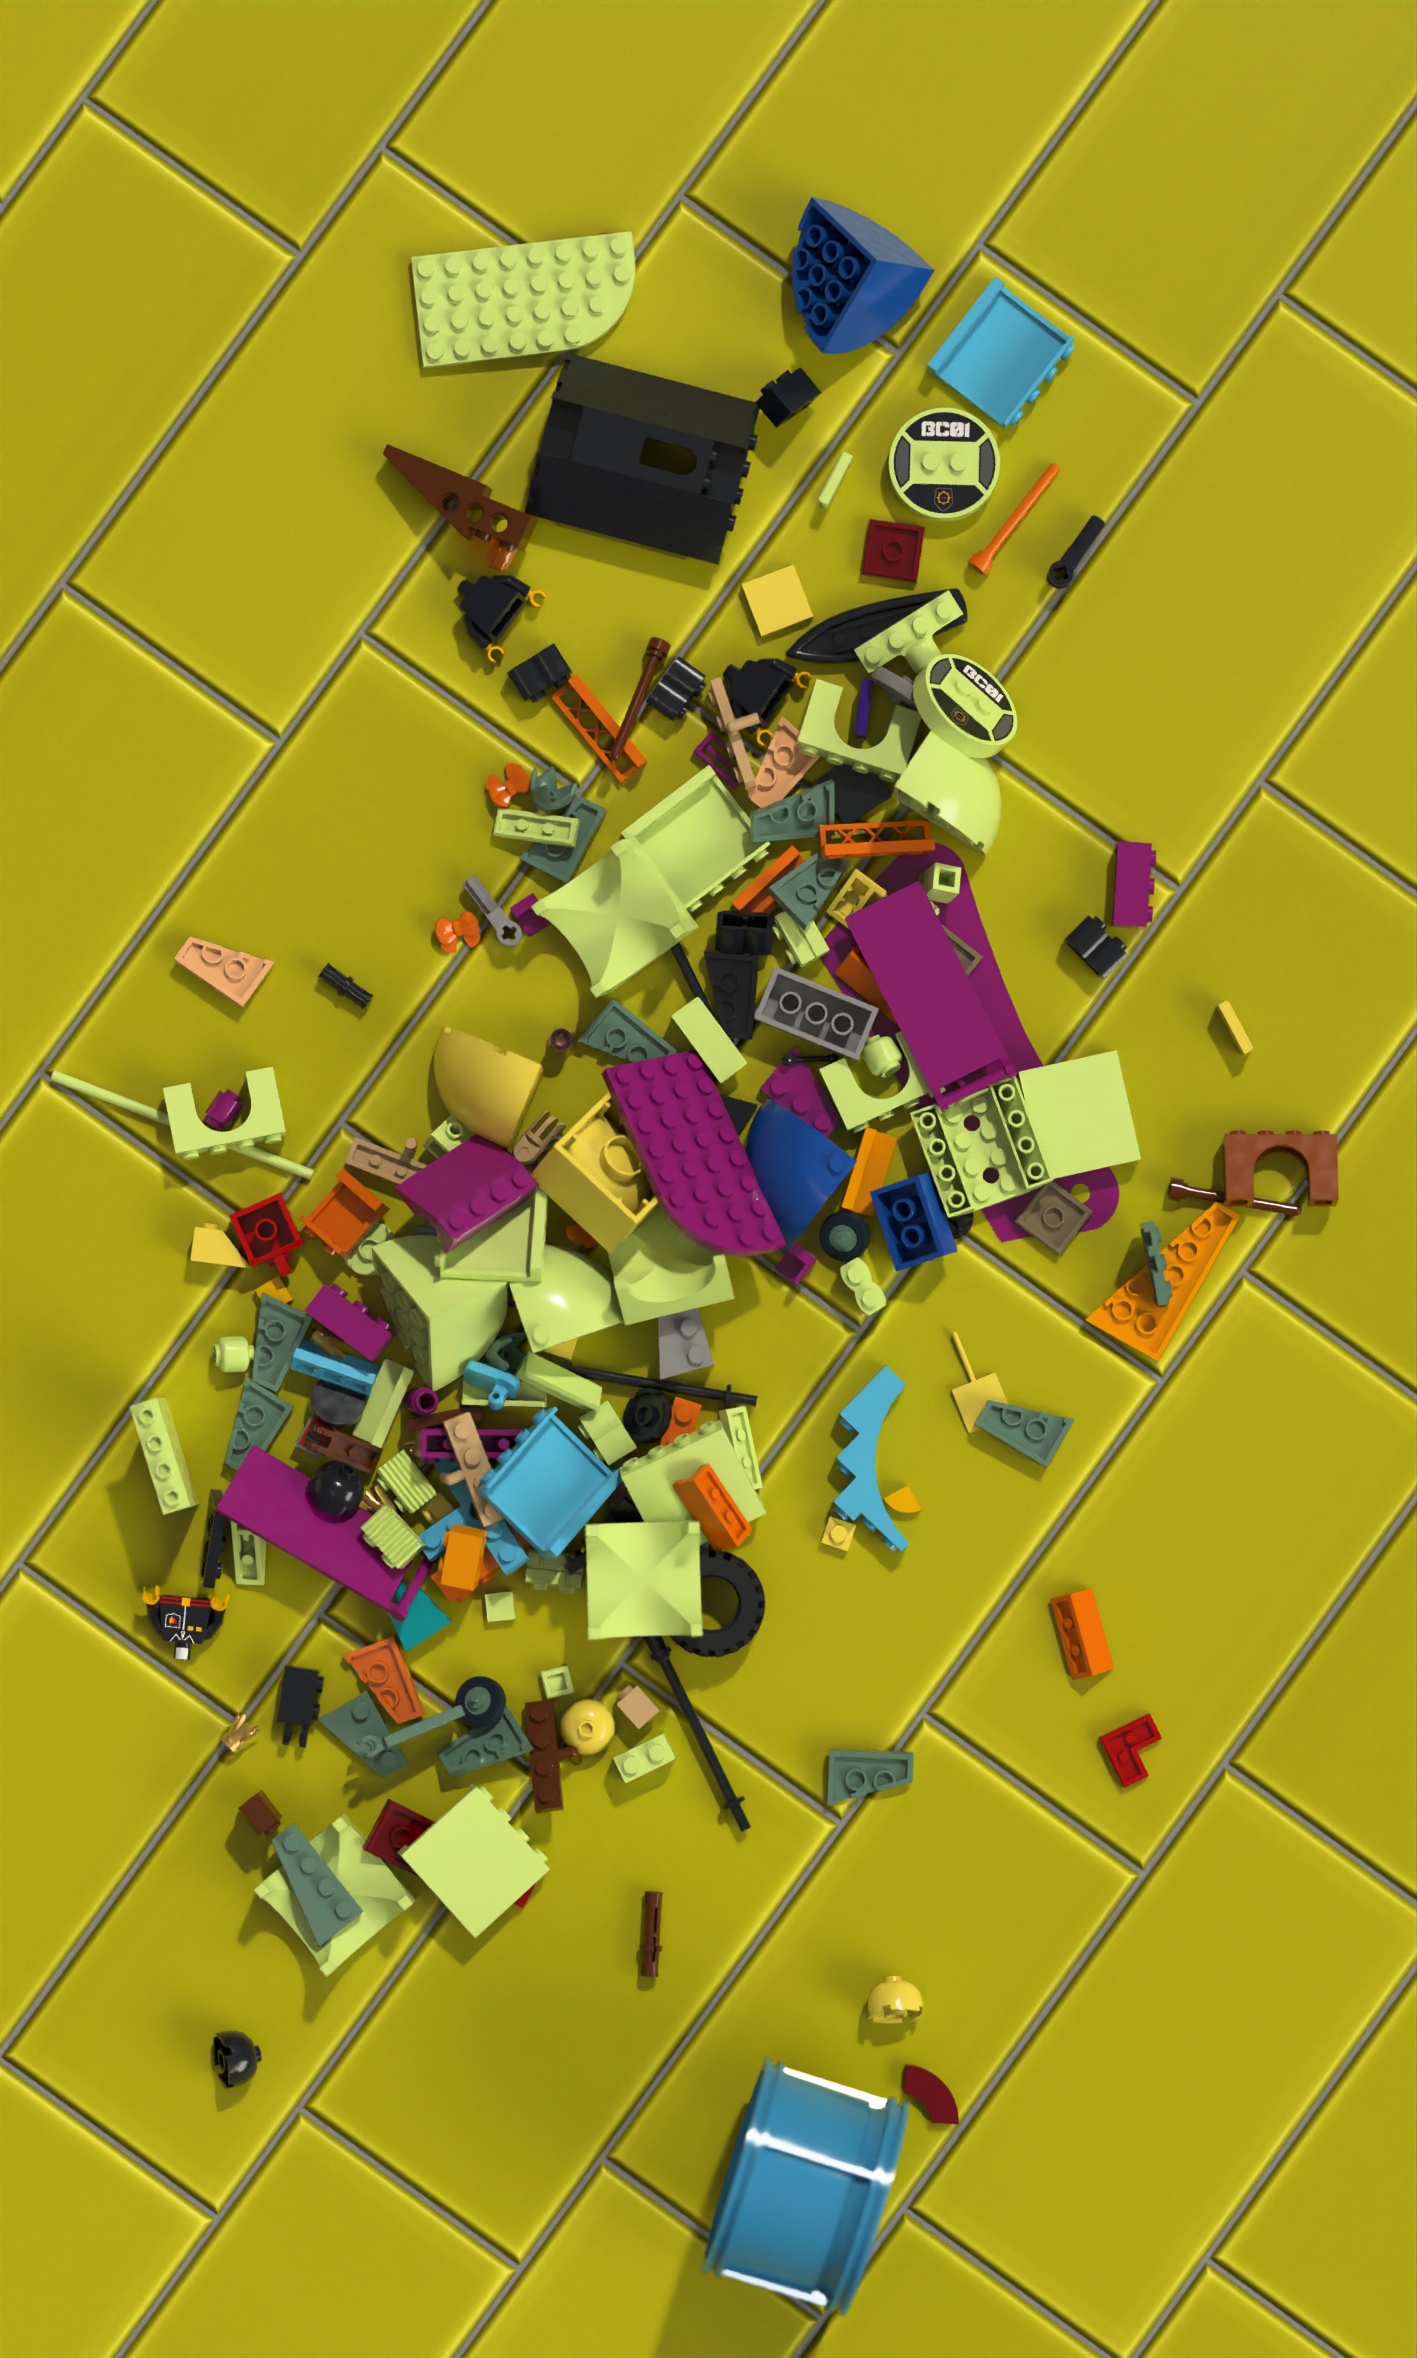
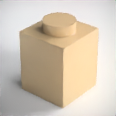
M629 1684L617 1695L620 1700L616 1705L638 1729L660 1711L658 1706L638 1684L634 1688Z

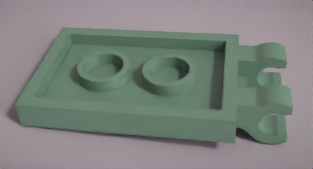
M458 1705L385 1737L365 1736L357 1741V1745L363 1743L370 1745V1751L362 1755L363 1759H368L377 1755L381 1750L465 1716L462 1706Z

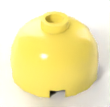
M583 1699L574 1702L565 1710L560 1721V1733L568 1747H575L579 1754L593 1755L602 1752L610 1745L615 1735L616 1723L612 1712L605 1704L596 1700Z
M900 1976L886 1977L885 1982L878 1984L869 1995L867 2005L868 2019L873 2018L875 2023H902V2018L910 2016L911 2021H914L924 2015V2005L920 1992L912 1983L902 1981Z

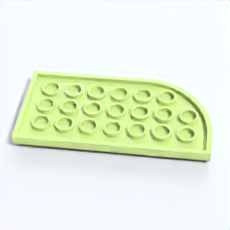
M632 231L411 257L423 367L426 369L562 353L585 347L598 340L618 322L628 306L633 293L636 266Z

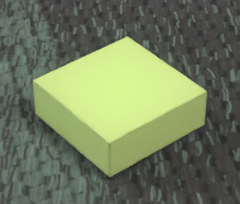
M513 1591L485 1594L488 1622L516 1619Z
M568 1665L540 1672L547 1699L574 1693Z

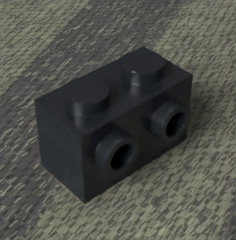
M800 367L792 373L789 370L785 371L776 379L777 383L772 380L760 390L763 395L755 403L772 424L778 428L806 409L822 392Z

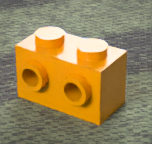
M454 1524L450 1531L445 1532L442 1547L446 1548L445 1558H441L438 1567V1574L442 1575L441 1584L474 1591L479 1584L488 1530Z

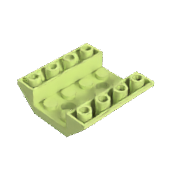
M1016 1076L1000 1080L990 1085L989 1088L980 1090L950 1105L949 1109L941 1112L937 1104H933L910 1113L948 1218L987 1208L1026 1194L1054 1181ZM974 1116L979 1119L980 1127L976 1131H968L964 1127V1121L967 1117ZM989 1168L997 1170L999 1179L995 1183H987L983 1179L985 1170Z

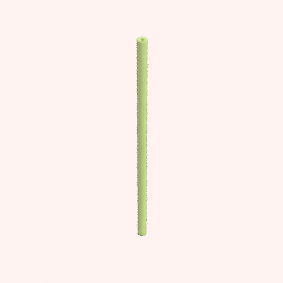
M54 1070L52 1073L51 1081L170 1126L168 1113ZM237 1146L228 1147L230 1150L311 1180L314 1170L256 1147L238 1149Z

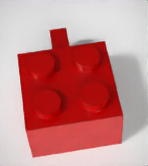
M278 1193L229 1215L252 1267L268 1262L269 1267L277 1266L282 1278L293 1273L287 1259L293 1257L292 1250L305 1245L282 1193Z

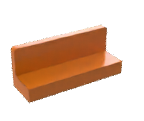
M792 845L732 902V906L738 912L744 914L753 912L771 914L780 905L768 894V889L805 862L800 856V852Z
M857 945L835 971V974L898 1025Z
M709 1463L701 1465L689 1479L675 1481L672 1485L694 1520L699 1521L700 1529L714 1550L738 1547L753 1530Z
M1092 1588L1051 1598L1050 1601L1072 1680L1093 1676L1113 1669V1662Z

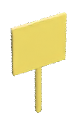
M953 1332V1339L971 1382L952 1389V1393L970 1434L980 1430L974 1426V1423L988 1400L1008 1404L996 1372L977 1380L975 1379L957 1332Z

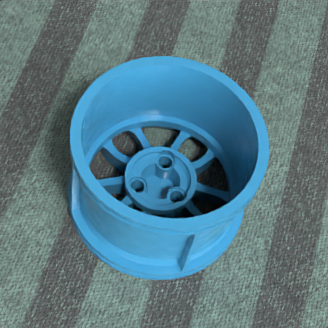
M766 2057L754 2086L724 2179L703 2256L701 2272L707 2274L712 2269L714 2270L713 2276L719 2278L721 2275L795 2297L823 2306L826 2312L832 2313L836 2308L837 2315L844 2317L861 2280L884 2210L905 2132L909 2102L902 2100L897 2104V2098L893 2096L883 2099L785 2068V2063L781 2061L775 2066L772 2065L773 2059Z

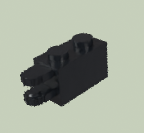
M292 1665L285 1666L277 1722L285 1723L282 1741L284 1745H289L292 1737V1724L302 1725L299 1743L300 1747L306 1748L309 1727L312 1726L313 1721H318L320 1704H315L317 1693H322L324 1677L320 1676L319 1669Z

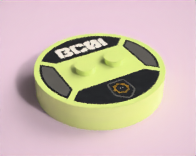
M947 407L926 410L907 421L897 433L889 454V477L891 485L900 501L915 514L934 521L958 520L971 515L981 508L994 491L1000 472L999 449L990 430L974 415L960 409Z
M943 654L932 659L916 676L913 684V696L922 719L936 736L962 754L974 758H988L997 754L1014 737L1017 730V715L1013 702L1001 683L978 663L960 655Z

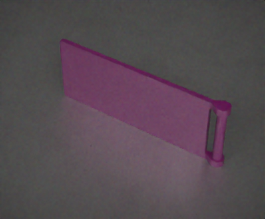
M919 881L845 918L941 1112L948 1110L950 1105L1006 1077L1012 1078L1017 1075ZM1000 1059L1003 1067L945 1096L940 1091V1088Z
M252 1446L215 1511L382 1608L397 1621H405L409 1613L408 1608L432 1565L437 1563L439 1558L431 1562L422 1550L419 1554L423 1557V1560L399 1603L394 1604L390 1602L413 1560L403 1569H398L396 1566L391 1568L381 1558L384 1553L379 1547L375 1546L373 1548L362 1537L365 1532L360 1527L373 1514L361 1507H358L350 1516H348L349 1513H342L340 1517L324 1512L313 1503L315 1497L311 1491L308 1495L307 1483L310 1480L308 1476L262 1449Z

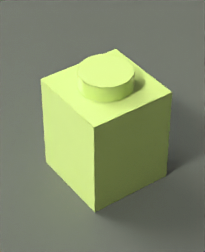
M936 862L924 872L923 889L928 899L946 904L952 901L959 894L961 867Z

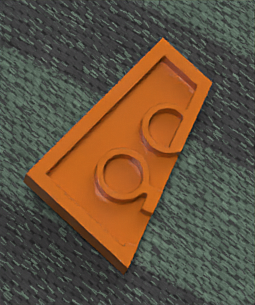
M396 1635L343 1655L345 1660L358 1672L361 1680L374 1692L378 1701L397 1724L425 1714Z

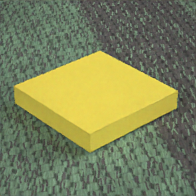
M794 565L741 584L761 637L813 618Z

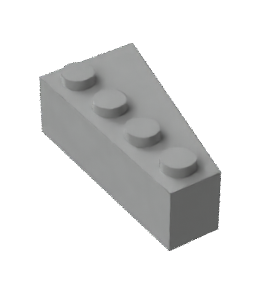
M698 1308L658 1317L660 1380L714 1365Z

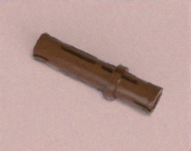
M645 1891L643 1944L640 1945V1951H642L640 1976L659 1977V1952H662L660 1927L663 1892Z

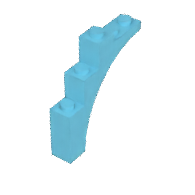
M884 1366L839 1413L843 1417L840 1423L850 1433L856 1430L859 1434L836 1457L840 1461L836 1466L848 1477L852 1473L856 1477L833 1502L837 1505L834 1510L844 1520L850 1517L854 1521L862 1513L865 1517L861 1521L874 1532L878 1528L885 1535L882 1541L892 1551L898 1548L902 1552L909 1545V1542L894 1526L884 1508L877 1486L875 1458L882 1422L892 1402L906 1384L887 1366Z

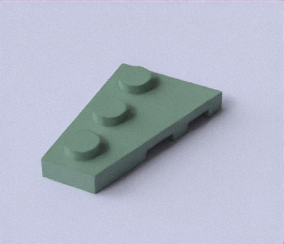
M832 779L751 812V840L753 842L819 837V825L835 824L834 781ZM835 831L826 832V836L835 835Z
M819 851L770 886L768 894L805 931L848 868L849 861L846 858L821 860Z
M614 998L578 1040L580 1043L632 1063L678 1052Z
M263 1292L252 1381L278 1392L292 1362L296 1347H299L313 1317Z
M246 1377L225 1463L238 1471L252 1446H256L266 1452L294 1406Z
M988 1400L976 1419L974 1426L1046 1468L1074 1419L1062 1418L1048 1413L1036 1412Z
M829 1749L827 1806L845 1799L861 1797L863 1794L877 1790L882 1791L912 1782L914 1753Z

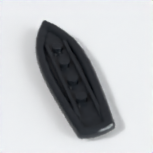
M958 588L920 593L866 604L839 613L814 626L802 635L786 651L785 655L796 660L818 664H842L860 661L853 649L945 591H950L963 615L937 630L932 637L965 624L968 620L967 605Z

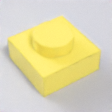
M830 1516L821 1543L848 1551L856 1524Z

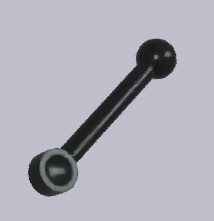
M830 1053L828 1056L800 1057L785 1054L781 1061L786 1066L792 1062L828 1061L832 1064L838 1061V1056L835 1053Z

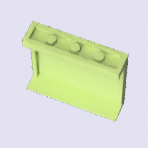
M710 765L621 832V836L624 839L636 838L689 914L703 905L700 900L710 894L711 897H714L725 888L722 883L730 877L736 880L747 871L744 866L752 860L758 863L769 854L767 849L770 847L768 841L753 842L751 840V820L716 776Z
M1117 1050L1017 1073L1019 1087L1053 1179L1141 1160Z
M537 1186L530 1199L447 1254H445L441 1246V1250H436L435 1267H440L441 1278L542 1282L549 1196ZM437 1233V1242H441L440 1236Z
M154 1398L130 1406L163 1515L198 1505L197 1495L167 1399Z
M721 1420L706 1422L699 1427V1430L691 1434H681L674 1439V1442L666 1446H656L647 1455L639 1459L637 1457L631 1458L623 1464V1467L619 1468L621 1478L644 1522L695 1521L672 1485L675 1481L689 1479L701 1465L708 1463L747 1522L766 1514L764 1504L744 1470L723 1428ZM700 1529V1545L708 1542V1539Z
M471 1784L469 1786L471 1790L409 1846L405 1845L397 1853L464 1928L476 1938L550 1869L545 1864L548 1861L547 1857L538 1848L533 1851L527 1844L530 1838L520 1827L515 1830L508 1823L512 1818L501 1806L496 1809L490 1803L493 1799L490 1793L483 1786L478 1789Z

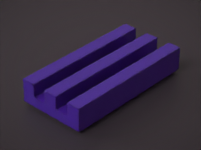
M863 679L861 683L855 729L856 738H866L873 681Z

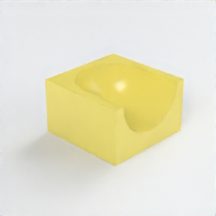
M610 1092L552 1147L531 1174L539 1184L538 1186L610 1254L659 1206Z

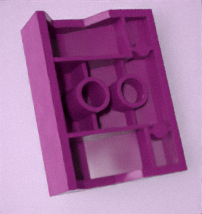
M475 1134L397 1185L394 1190L414 1215L425 1217L439 1234L442 1249L447 1254L530 1199L539 1184L521 1162L494 1142Z

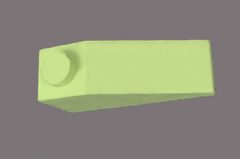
M231 1521L236 1584L264 1585L266 1541Z

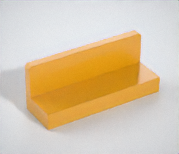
M866 1127L857 1154V1162L853 1167L841 1208L869 1217L874 1216L876 1209L870 1192L883 1187L896 1145V1137Z

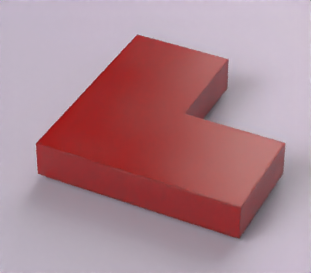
M1150 1713L1099 1737L1123 1788L1149 1776L1137 1750L1162 1739Z

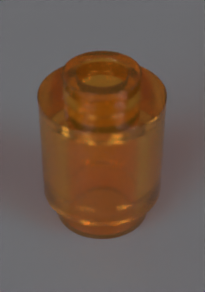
M493 539L486 557L489 559L486 566L507 574L509 568L513 567L519 549L516 548L515 552L508 551L499 546L500 541Z

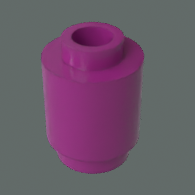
M229 1089L225 1093L219 1090L205 1111L207 1115L203 1120L222 1132L225 1127L230 1126L243 1105L239 1103L241 1097Z
M414 1388L406 1394L404 1399L406 1410L414 1416H427L434 1413L439 1403L437 1394L430 1388Z

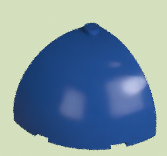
M811 197L798 227V230L801 231L798 248L794 247L792 284L798 313L803 315L807 325L804 327L807 334L822 353H846L871 343L891 329L915 303L933 274L934 269L911 247L879 224L839 204Z
M765 1098L750 1124L744 1150L754 1170L758 1185L769 1204L786 1245L780 1249L784 1255L852 1170L857 1161L791 1111L775 1101Z

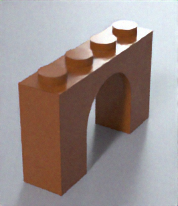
M1235 1130L1225 1134L1223 1139L1224 1206L1253 1205L1254 1167L1260 1159L1272 1153H1286L1301 1162L1307 1174L1308 1206L1337 1205L1339 1199L1337 1134H1330L1329 1131L1324 1130L1315 1131L1313 1134H1302L1301 1131L1297 1130L1287 1131L1285 1134H1274L1273 1131L1269 1130L1259 1131L1257 1134H1246L1245 1131Z

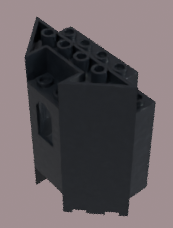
M567 353L563 369H561L557 380L556 390L552 394V405L541 446L536 454V464L531 478L530 493L524 513L555 521L559 527L684 560L687 557L718 565L727 531L733 532L737 517L732 515L734 504L740 505L744 489L739 488L741 478H747L751 462L746 461L749 450L754 451L758 435L753 433L760 408L755 402ZM645 438L690 449L697 458L695 469L687 475H679L639 464Z

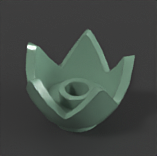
M553 766L543 772L538 778V770L536 768L533 769L530 779V796L533 799L532 804L538 810L551 813L552 811L564 808L573 800L577 783H571L565 787L558 788Z
M514 1332L497 1338L486 1352L487 1364L490 1367L515 1375L517 1367L526 1356V1353L517 1348V1345L526 1338L527 1334Z

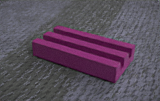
M711 731L693 753L707 766L710 765L719 777L735 789L739 784L737 779L733 781L701 752L705 748L735 775L734 766L708 744L713 740L728 754L725 743Z

